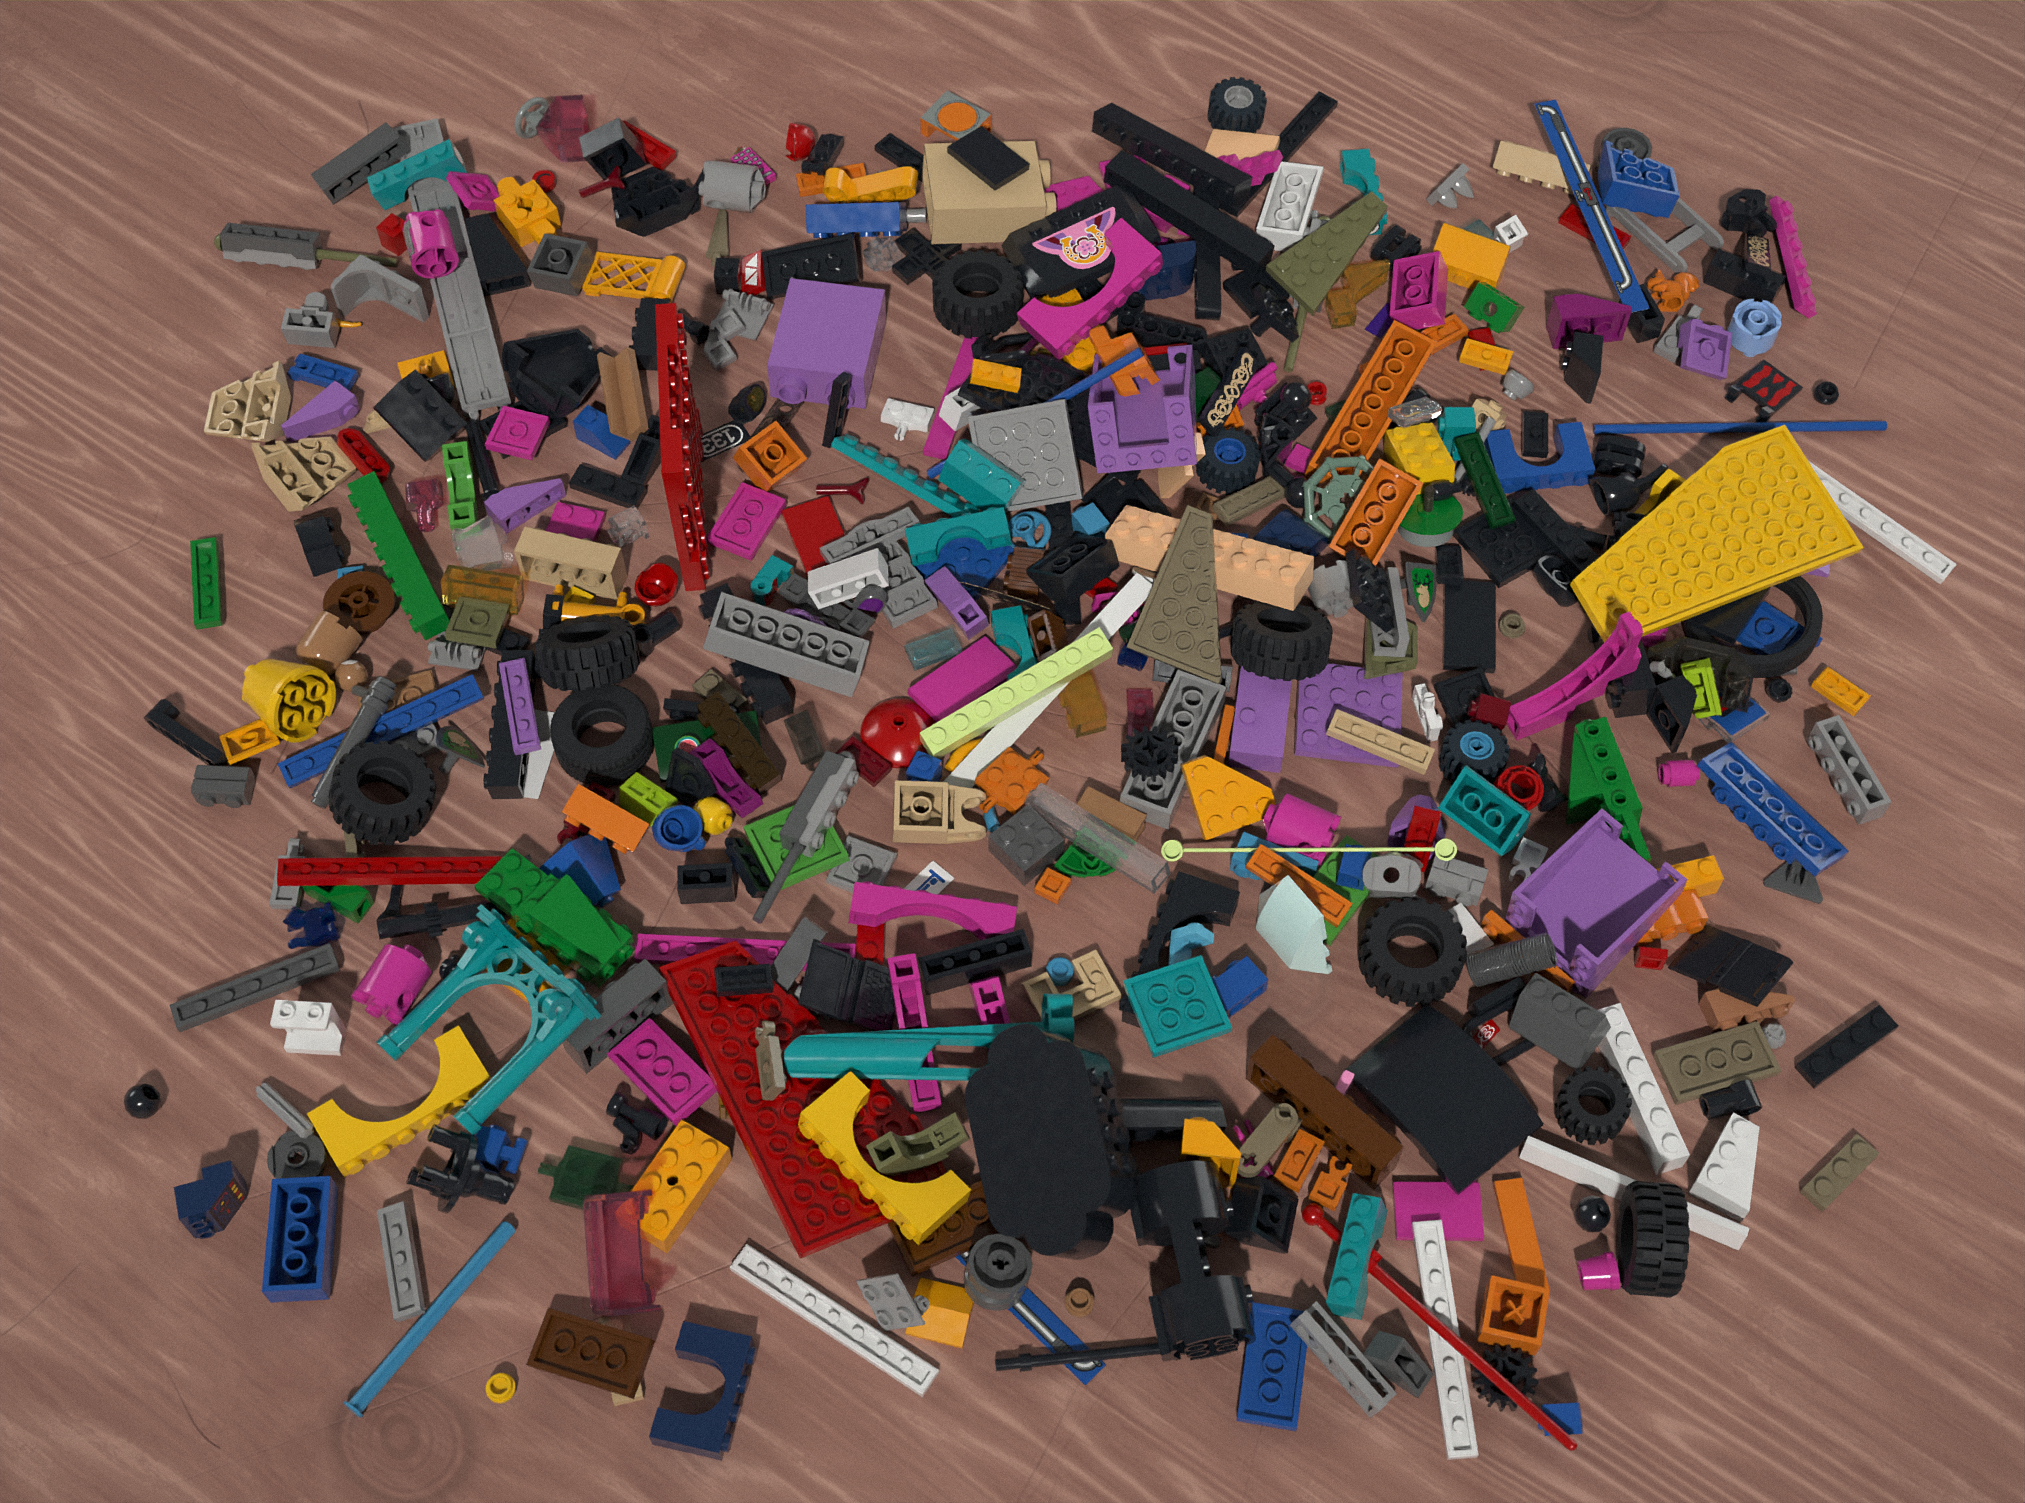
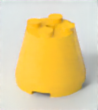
M265 659L246 668L242 687V700L250 706L276 736L292 743L305 741L317 734L316 728L322 723L325 716H331L336 700V688L334 682L330 680L323 670L310 665L275 659Z

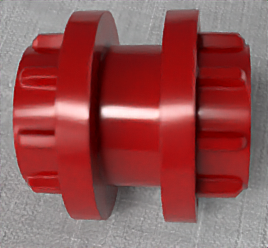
M1516 765L1506 769L1496 777L1492 784L1527 811L1536 807L1543 797L1544 787L1540 776L1527 766ZM1511 783H1515L1522 788L1524 793L1523 799L1516 797L1512 793Z

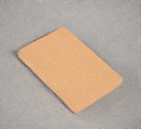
M1213 129L1205 152L1216 158L1223 155L1236 154L1238 159L1242 160L1245 157H1255L1267 151H1276L1280 138L1274 135Z

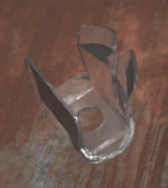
M486 516L465 529L455 528L452 530L451 538L460 568L469 578L475 579L485 571L511 568L513 553L502 549V545L508 542V537L498 523H493L490 516Z

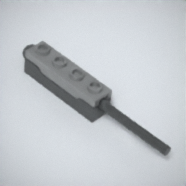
M826 751L779 832L782 848L790 851L752 918L755 922L761 924L765 919L798 857L803 854L812 858L815 850L821 848L824 834L828 828H832L834 825L837 811L845 805L850 788L857 784L859 778L856 759L852 753L843 751L835 754Z

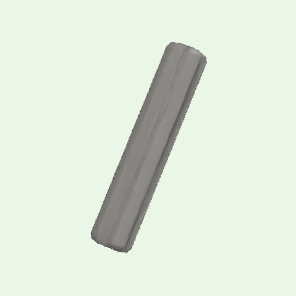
M264 1082L261 1086H257V1097L301 1138H307L314 1133L313 1124L269 1083Z

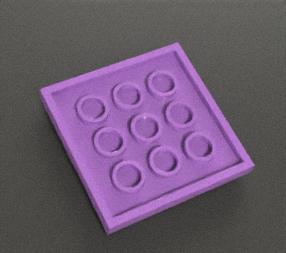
M1328 663L1320 674L1310 679L1306 677L1304 680L1298 681L1294 755L1398 768L1399 765L1330 737L1326 733L1336 709L1401 735L1403 673L1399 672L1364 679V668Z

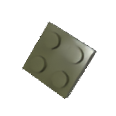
M460 596L445 632L446 640L497 648L510 614V604Z

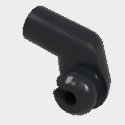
M621 1114L613 1122V1126L623 1134L620 1149L624 1153L634 1154L640 1148L641 1131Z

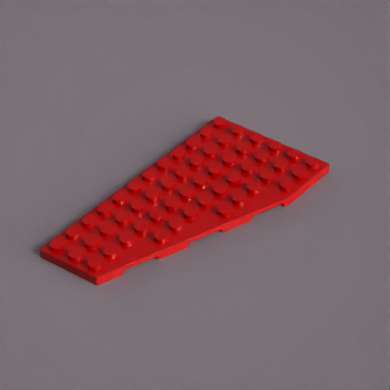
M735 940L659 967L658 973L667 981V991L801 1259L893 1221V1219H887L881 1213L879 1205L872 1198H866L861 1193L859 1185L852 1178H846L841 1173L839 1165L832 1158H826L821 1153L819 1145L812 1138L807 1139L799 1129L800 1113L840 1080V1078H791L784 1069V1051L796 1038L801 1035L828 1034L819 1025L820 1022L805 1007L800 1006L791 994L788 995L774 981L773 993L717 997L714 968L759 964ZM763 1021L775 1023L774 1036L779 1037L780 1048L783 1052V1072L786 1075V1088L773 1101L762 1100L756 1048L759 1046V1041L756 1039L755 1029L763 1028ZM859 1079L870 1090L867 1103L861 1108L854 1119L853 1136L856 1147L866 1163L879 1174L903 1183L927 1182L946 1174L947 1171L942 1161L921 1170L902 1175H885L877 1170L866 1145L890 1131L898 1136H908L925 1129L914 1113L911 1115L880 1085L881 1081L879 1079Z

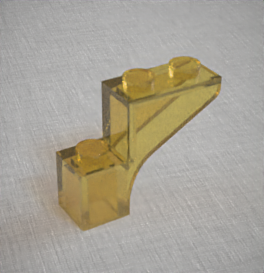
M1389 260L1357 265L1352 264L1347 267L1340 281L1343 290L1331 291L1326 297L1325 310L1332 329L1355 326L1358 311L1356 304L1387 282L1388 270L1390 268Z

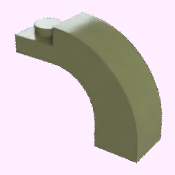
M954 1112L921 1132L908 1136H898L890 1131L866 1145L879 1172L885 1175H902L929 1167L949 1157V1151L970 1140V1137L959 1115Z

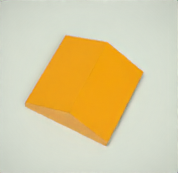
M261 719L219 736L230 765L280 744L278 736Z
M920 1278L914 1298L922 1295L929 1300L930 1306L922 1315L925 1324L907 1327L905 1335L963 1349L974 1302L966 1293L965 1288Z

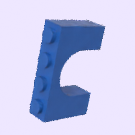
M1582 422L1557 424L1553 440L1559 460L1552 465L1542 467L1530 465L1517 455L1509 429L1490 431L1484 441V445L1504 493L1509 494L1516 491H1531L1532 489L1545 488L1558 489L1565 486H1584L1590 484L1589 480L1593 478L1595 467Z

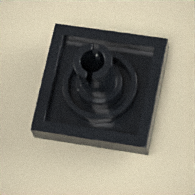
M1258 284L1253 289L1260 318L1250 325L1251 331L1257 337H1261L1263 333L1272 327L1293 343L1299 338L1298 324L1294 319L1293 307L1289 302L1280 300L1272 289H1266L1261 284Z

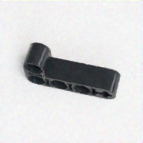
M1133 292L1125 304L1121 306L1117 316V337L1132 333L1140 345L1146 348L1187 343V345H1192L1193 350H1198L1199 358H1202L1205 339L1208 337L1204 329L1144 314L1145 298L1140 293Z

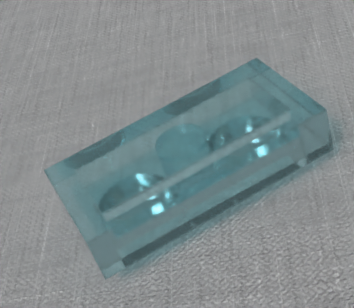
M952 628L904 645L905 653L914 671L951 658L962 652V648Z

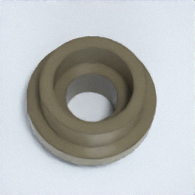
M1509 614L1502 618L1499 629L1505 637L1515 639L1523 635L1525 623L1519 615Z

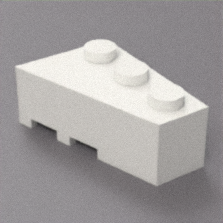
M1733 1112L1689 1191V1194L1740 1223L1750 1211L1759 1126Z

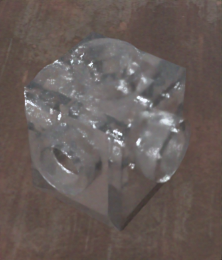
M891 236L873 238L867 243L868 247L861 252L865 257V263L874 272L882 270L887 272L891 270L892 265L903 257Z

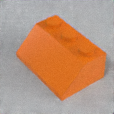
M580 784L576 786L562 810V813L566 815L565 821L577 828L580 824L590 828L588 834L600 841L604 837L614 842L611 847L625 855L628 850L632 853L634 852L649 827V823Z

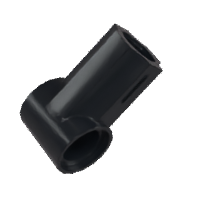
M665 611L647 624L634 626L639 656L646 657L652 654L657 644L680 630V624L671 612Z
M1742 1080L1730 1085L1727 1089L1700 1096L1701 1110L1708 1120L1732 1115L1733 1112L1739 1116H1747L1762 1109V1104L1752 1080Z

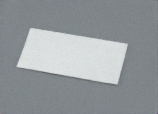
M535 710L542 750L528 753L524 797L538 799L554 752L550 736V724L552 723L551 720L554 712Z

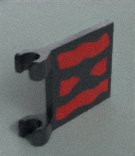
M1764 360L1738 383L1730 386L1725 399L1733 403L1744 393L1763 407L1755 421L1768 422L1803 387Z

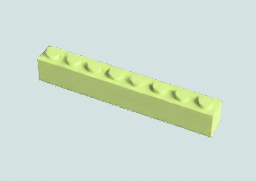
M1099 627L921 731L920 741L930 756L939 759L1111 658L1113 647Z

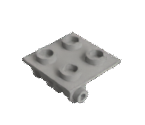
M733 289L724 290L722 298L725 299V302L716 318L732 309L745 328V331L737 336L756 341L774 305L768 302L766 298H757L752 294H749L747 297L746 293L743 292L740 295L739 292L733 291Z
M444 631L428 644V651H431L428 664L478 671L485 647L448 641L445 638Z
M898 1273L856 1281L863 1297L869 1303L878 1323L884 1331L925 1324L922 1315L930 1306L929 1300L922 1295L912 1299Z

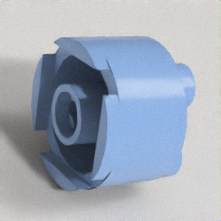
M1747 299L1739 303L1727 331L1732 332V346L1747 357H1754L1756 354H1762L1770 350L1774 345L1782 324V316L1779 309L1765 300H1762L1761 303L1754 302V299Z

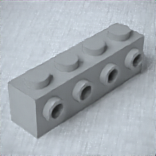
M1840 715L1816 722L1808 736L1809 746L1816 752L1821 760L1823 770L1829 774L1834 782L1836 792L1842 796L1847 804L1849 814L1856 819L1858 825L1883 817L1891 804V800Z

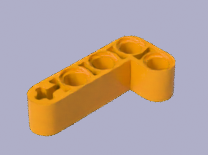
M905 166L850 179L842 169L829 168L825 173L823 194L831 204L896 202L915 196L918 172L912 167Z

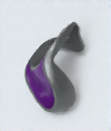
M871 585L861 590L855 601L851 598L843 602L851 608L875 611L879 614L886 606V592L879 586Z

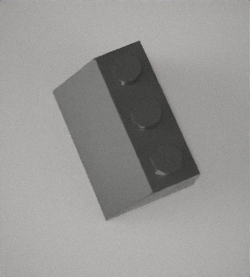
M1535 973L1519 995L1509 1024V1028L1574 1070L1583 1067L1611 1028L1606 1015Z

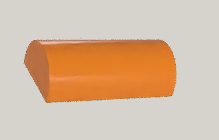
M1379 458L1328 548L1345 559L1346 553L1355 549L1361 555H1366L1371 563L1376 566L1424 483Z

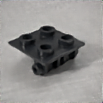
M1286 382L1254 411L1257 414L1254 420L1257 427L1261 428L1262 426L1260 423L1262 415L1269 413L1280 403V394L1287 385ZM1307 408L1301 413H1290L1283 421L1293 429L1294 441L1317 417Z

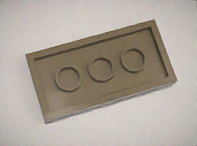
M1758 1021L1659 1049L1653 1053V1057L1675 1105L1698 1099L1702 1094L1727 1089L1730 1085L1742 1080L1756 1082L1777 1076L1782 1071Z

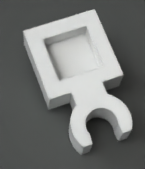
M1523 837L1512 860V864L1517 866L1512 868L1509 880L1512 881L1515 875H1522L1525 881L1531 875V872L1533 873L1541 866L1548 848Z

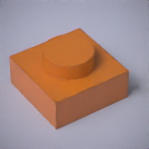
M1047 867L1035 886L1034 893L1058 905L1071 885V879Z

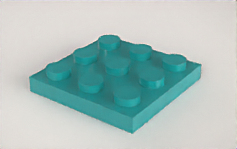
M1202 955L1123 980L1124 989L1153 1058L1232 1032V1025Z

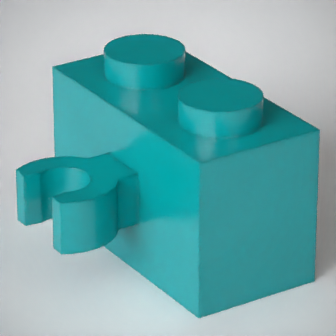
M1444 407L1442 417H1438V434L1450 456H1452L1453 461H1462L1454 441L1456 438L1475 433L1474 407Z

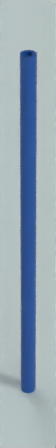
M1138 347L1044 403L1071 399L1144 356L1143 352ZM946 460L927 470L930 479L941 474Z

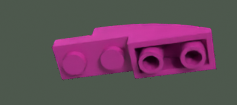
M1276 150L1273 152L1267 151L1251 158L1245 157L1242 160H1239L1236 154L1223 155L1218 157V159L1252 176L1251 186L1262 184L1266 174L1278 170L1283 156L1280 150Z

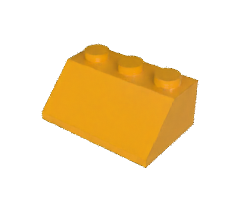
M1443 223L1433 252L1440 251L1448 268L1447 281L1472 290L1475 289L1478 282H1487L1497 289L1504 275L1511 246Z
M1202 1117L1185 1119L1179 1162H1212L1217 1165L1221 1186L1234 1189L1241 1152L1214 1122L1207 1121V1119Z

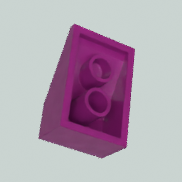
M1578 293L1554 296L1546 324L1552 348H1566L1567 341H1572L1574 332L1604 336L1603 343L1623 340L1632 308L1628 305Z

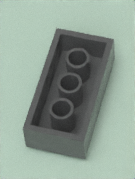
M646 959L639 964H633L623 977L618 981L609 983L602 994L597 998H593L598 1003L594 1008L600 1013L601 1017L598 1020L594 1017L591 1021L587 1018L562 1044L567 1054L587 1074L608 1057L607 1053L647 1019L654 1020L673 1004L667 991V981Z

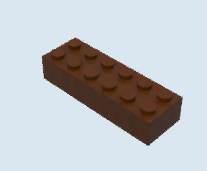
M1272 1034L1250 1056L1246 1079L1274 1104L1287 1103L1296 1110L1298 1117L1302 1119L1300 1126L1309 1134L1325 1141L1324 1147L1344 1165L1347 1162L1352 1164L1351 1171L1373 1190L1396 1168L1404 1147L1401 1145L1400 1139L1392 1132L1387 1133L1380 1127L1379 1122L1373 1115L1365 1114L1359 1109L1352 1097L1347 1094L1343 1095L1338 1091L1330 1078L1321 1076L1316 1072L1309 1060L1304 1057L1300 1058L1295 1054L1288 1042L1278 1039Z

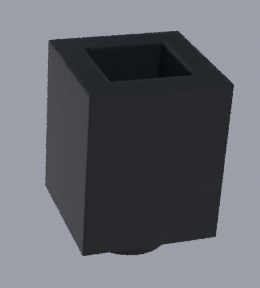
M716 258L714 269L716 294L723 295L724 290L729 289L740 293L742 271L739 258Z

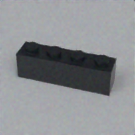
M1024 929L918 958L919 974L926 996L967 985L968 982L1032 967V951Z

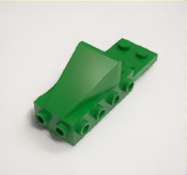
M1606 717L1595 720L1585 719L1576 724L1574 729L1565 817L1566 824L1569 825L1591 819L1597 812L1603 809L1623 825L1619 839L1650 864L1651 856L1639 829L1643 807Z
M513 848L474 886L479 894L515 920V926L521 933L530 935L543 950L552 952L559 962L566 967L570 966L582 980L591 982L598 989L636 949L633 932L626 925L615 923L612 916L605 909L600 908L598 910L594 907L592 901L582 893L569 875L566 874L563 878L560 877L559 879L551 873L547 875Z

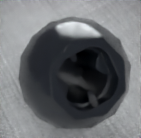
M146 1083L136 1084L124 1096L125 1110L137 1119H148L155 1115L161 1106L160 1093L152 1085Z
M1586 1196L1576 1204L1574 1218L1576 1224L1584 1231L1600 1232L1609 1224L1611 1212L1607 1203L1602 1198Z

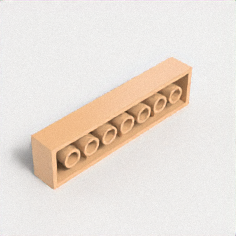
M1126 505L1106 532L1105 539L1113 541L1118 561L1159 572L1181 519ZM1213 529L1217 589L1294 611L1313 581L1314 556Z

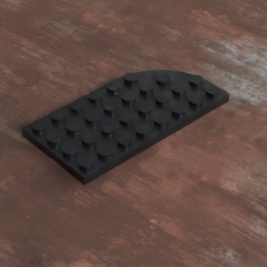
M1036 353L1035 356L1027 355L1020 360L998 363L1022 368L1018 393L971 384L969 375L959 389L958 396L992 413L1044 403L1090 375L1057 358ZM1090 388L1066 402L1076 457L1096 467L1088 412ZM1142 470L1110 472L1107 474L1133 486Z

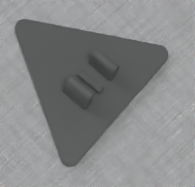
M1797 860L1790 865L1786 862L1765 879L1763 883L1765 887L1817 904L1823 901L1816 877L1807 871Z

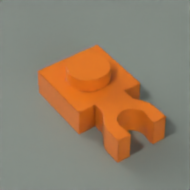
M1332 1156L1328 1166L1329 1174L1321 1171L1309 1195V1200L1335 1212L1348 1184L1342 1181V1179L1349 1175L1352 1164L1347 1162L1344 1170H1338L1335 1168L1338 1158Z

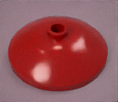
M906 698L889 699L877 704L866 714L861 725V742L889 763L892 768H907L917 751L928 754L920 741V732L937 722L914 700ZM897 722L903 723L900 726L895 725Z

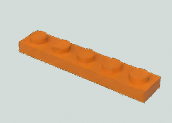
M1454 313L1445 318L1444 325L1429 327L1420 333L1437 341L1431 353L1433 355L1467 336L1469 328ZM1370 360L1359 366L1358 372L1361 375L1363 374Z

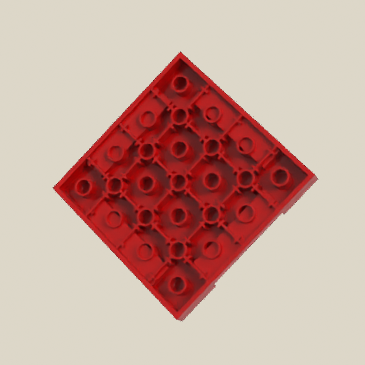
M676 303L655 304L661 474L685 591L706 590L705 580H710L709 565L707 564V559H709L708 544H706L705 529H703L705 513L702 503H704V492L701 484L703 483V471L700 463L702 462V457H704L703 442H701L703 427L700 419V409L696 408L695 397H693V384L689 382L691 381L690 367L686 366L688 365L687 350H683L685 345H687L683 313H678Z

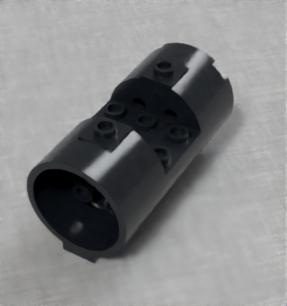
M1209 1161L1179 1162L1149 1170L1136 1177L1138 1192L1130 1211L1138 1245L1174 1246L1181 1283L1166 1288L1157 1295L1149 1296L1163 1362L1168 1360L1178 1361L1181 1359L1180 1355H1186L1190 1357V1360L1221 1356L1237 1351L1239 1343L1244 1341L1245 1345H1251L1256 1340L1248 1305V1303L1254 1302L1250 1284L1244 1285L1242 1276H1212L1203 1240L1229 1227V1217L1234 1216L1231 1199H1224L1217 1165Z

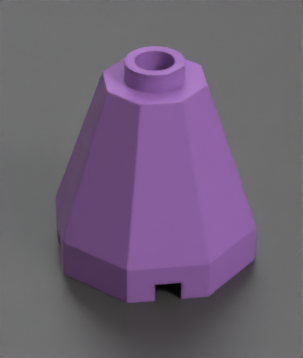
M1417 795L1408 800L1392 821L1387 840L1389 847H1404L1414 806L1438 811L1437 804L1431 797ZM1441 818L1432 847H1435L1439 840L1445 838ZM1431 851L1429 860L1435 858V851Z

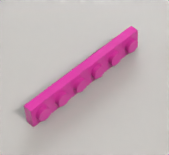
M1776 195L1769 200L1773 219L1777 223L1776 232L1794 308L1807 318H1811L1817 314L1815 308L1816 299L1812 294L1810 287L1812 282L1806 271L1807 262L1801 250L1803 245L1797 234L1798 225L1793 217L1794 208L1789 201H1784Z

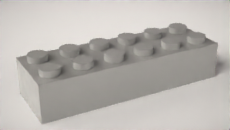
M721 592L703 649L852 698L860 678L870 641Z
M1177 670L1150 731H1152L1154 726H1157L1158 733L1166 730L1167 738H1175L1174 745L1178 746V763L1174 764L1173 772L1167 771L1165 779L1160 775L1156 776V782H1153L1151 777H1147L1145 782H1143L1141 779L1142 775L1139 774L1133 778L1131 771L1120 796L1121 803L1146 814V822L1169 830L1187 789L1180 764L1201 757L1225 703L1226 686Z

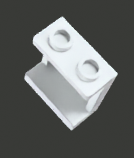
M275 1000L270 1025L272 1028L286 1030L287 1035L284 1049L287 1053L342 1056L347 1030L332 1003Z

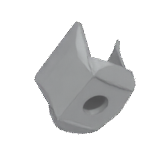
M1396 851L1369 859L1363 869V883L1369 891V897L1390 899L1411 897V900H1418L1419 896L1415 893L1420 885V868L1423 867V864L1409 854H1402ZM1388 868H1396L1399 871V879L1394 883H1389L1384 879V872Z

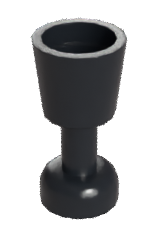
M616 1092L612 1096L606 1109L607 1115L613 1118L623 1114L634 1120V1127L654 1141L663 1134L669 1120L663 1113L643 1107L641 1110H638L628 1105L627 1096L621 1092Z

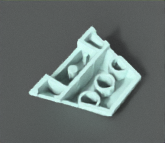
M1287 875L1260 894L1255 929L1289 969L1329 974L1332 972V966L1326 962V957L1330 953L1323 944V940L1327 938L1324 916L1290 876Z

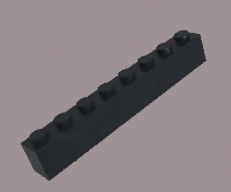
M1114 103L1094 111L1092 132L1231 207L1250 196L1253 177Z
M1121 150L1105 166L1103 182L1111 187L1116 185L1129 187L1141 206L1253 277H1256L1271 261L1275 245L1252 232L1248 227L1233 220L1229 215L1217 210L1210 203L1198 198L1191 191L1182 188L1173 180L1163 176L1154 168L1139 161L1135 156Z

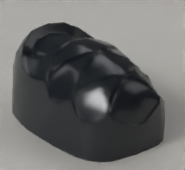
M1549 554L1540 558L1533 569L1536 581H1538V584L1545 593L1552 597L1561 607H1569L1579 601L1570 586V583L1579 574L1555 555Z

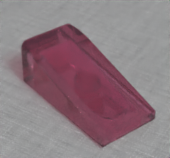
M1126 690L1127 734L1133 737L1134 729L1143 732V726H1147L1148 731L1151 730L1154 723L1152 690Z

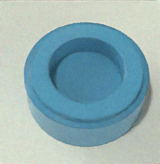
M1058 957L1052 959L1047 964L1046 972L1055 986H1065L1071 982L1074 969L1069 960Z

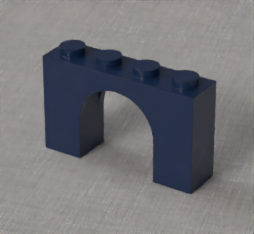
M683 1321L675 1347L678 1358L707 1364L719 1370L725 1378L724 1393L716 1406L702 1414L690 1415L657 1407L649 1438L652 1445L722 1461L724 1452L729 1453L732 1445L733 1434H730L732 1423H737L740 1417L741 1405L738 1402L741 1393L745 1394L747 1391L749 1376L746 1374L749 1365H754L757 1347H754L752 1336Z

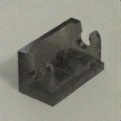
M805 710L783 721L800 764H804L809 771H814L813 764L821 761L826 748L815 721L808 710Z

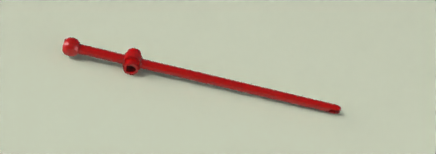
M1316 1203L1308 1204L1302 1211L1303 1221L1310 1226L1317 1225L1340 1246L1343 1233L1324 1217V1211L1320 1205ZM1372 1248L1368 1273L1374 1276L1570 1451L1576 1450L1577 1443L1571 1436L1377 1264L1383 1257Z

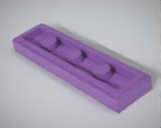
M521 658L499 663L515 755L542 750L526 660Z

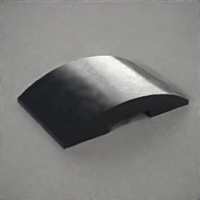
M1428 1004L1345 1069L1355 1074L1352 1083L1380 1113L1384 1112L1419 1149V1155L1457 1195L1462 1193L1544 1124L1525 1096L1499 1065L1466 1032Z

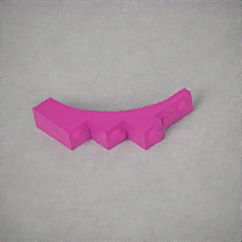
M1630 611L1620 615L1616 628L1610 637L1583 664L1545 690L1510 706L1507 726L1516 741L1570 720L1577 705L1604 695L1609 681L1636 671L1641 659L1638 645L1643 629L1640 622L1634 619Z

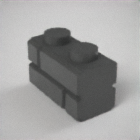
M196 766L191 793L197 803L206 807H212L214 804H225L231 808H239L241 805L251 804L256 777L250 767Z

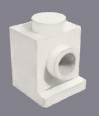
M1516 215L1496 226L1494 231L1496 241L1511 246L1510 252L1522 246L1524 237L1528 236L1526 229Z

